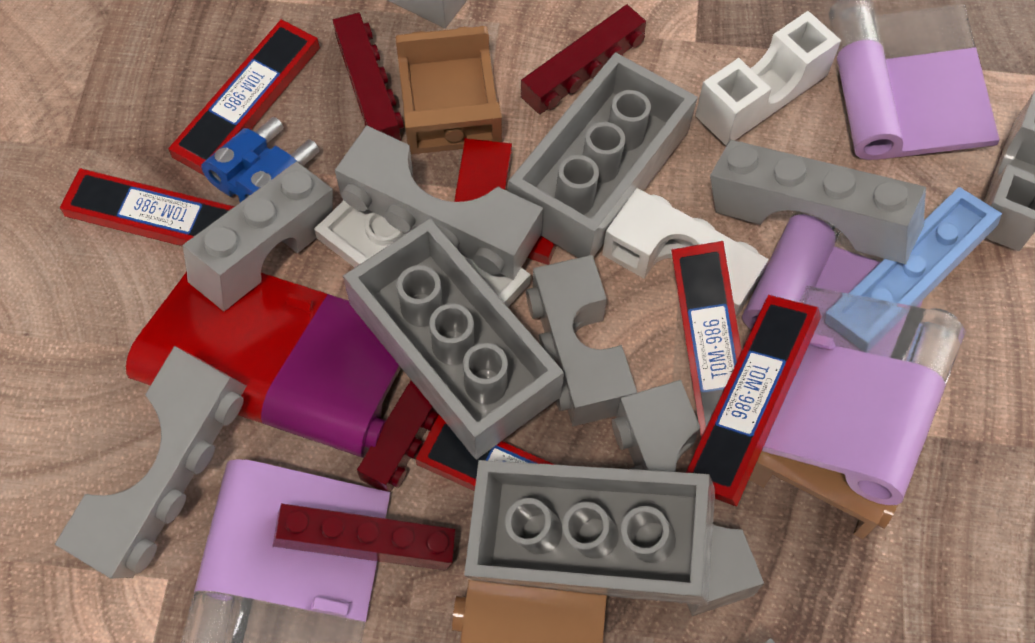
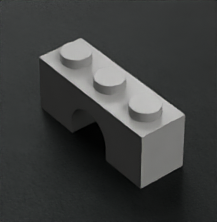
M1035 91L1012 125L984 199L986 204L1002 213L998 226L986 239L1016 251H1020L1035 233Z
M296 161L183 244L188 283L221 310H227L261 283L263 262L278 243L282 241L296 253H299L317 239L314 228L332 212L333 188Z
M593 255L533 268V288L526 289V299L532 319L540 317L545 333L539 334L540 345L564 371L561 397L556 400L559 411L568 410L572 427L616 416L620 398L637 393L622 345L607 349H593L581 343L575 335L583 326L604 320L607 298Z

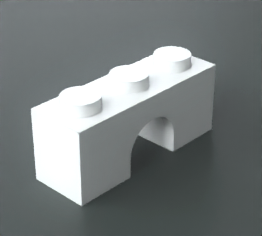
M809 11L805 12L774 33L767 52L752 68H749L740 58H737L705 80L702 84L695 116L727 146L730 139H738L826 77L841 40Z
M638 188L634 190L606 230L602 253L606 258L645 279L657 262L672 258L671 249L724 241L736 319L753 294L769 260L760 255L751 245L730 239L716 231L707 221L700 218H692L673 208L663 197L654 194L649 195Z

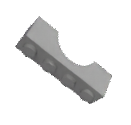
M367 125L335 169L340 195L348 205L359 211H366L368 209L384 217L390 225L403 232H409L431 218L463 256L472 259L480 269L492 275L501 273L514 280L542 234L543 207L500 187L495 188L480 198L464 202L445 201L429 195L412 178L413 167L410 145Z
M731 139L710 174L716 213L759 225L762 224L767 216L778 211L791 210L808 213L838 228L849 239L856 251L902 264L907 263L924 226L926 187Z
M174 346L145 394L158 415L161 427L160 448L153 466L138 483L125 491L112 495L85 494L55 545L110 579L133 578L135 574L141 573L149 565L156 553L157 545L154 542L165 523L169 524L182 510L186 501L184 491L194 474L201 473L211 461L215 451V446L212 444L223 425H229L240 412L243 405V397L241 395L246 385Z
M681 380L620 398L616 418L612 419V428L619 448L621 450L628 448L635 465V467L630 468L632 470L676 472L677 461L694 445L700 430V425ZM713 524L708 605L687 603L692 616L752 597L763 586L764 581L742 529L724 528Z

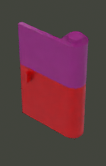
M186 271L136 337L126 361V374L128 378L151 386L175 346L246 385L241 395L243 397V405L238 416L362 458L365 457L371 446H376L386 420L381 419L382 402L401 369L391 354L352 308L348 300L265 273H261L260 284L227 310L223 311L188 283Z

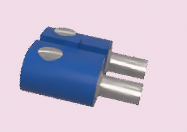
M272 117L255 132L248 128L242 129L201 164V168L212 185L229 197H232L234 194L238 195L239 202H242L296 161L304 166L319 153V147L314 141L308 139L291 155L276 145L269 149L267 143L284 128L280 120Z

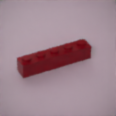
M626 4L521 79V98L539 115L547 109H553L562 98L569 93H575L584 82L594 78L615 52L623 56L632 47H638L645 38L646 20Z
M360 12L332 19L335 36L365 126L367 125L401 141L399 130L404 129L400 112L394 113L393 106H396L392 89L386 90L385 84L388 83L384 66L378 67L377 62L380 61V55L377 45H371L369 41L373 39L369 23H363Z
M412 380L408 383L387 418L376 446L369 448L357 468L360 480L378 490L391 493L394 487H400L407 474L405 467L411 458L416 459L423 445V441H421L427 430H431L439 415Z
M281 503L277 515L272 547L445 571L452 564L455 529Z

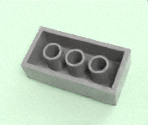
M615 52L509 179L507 191L543 207L541 236L578 258L589 255L594 257L604 244L606 230L636 188L642 191L645 190L688 133L698 97Z
M431 218L343 275L349 303L476 460L561 397L564 371Z
M479 460L464 576L475 581L607 595L610 597L708 605L715 487L709 474Z

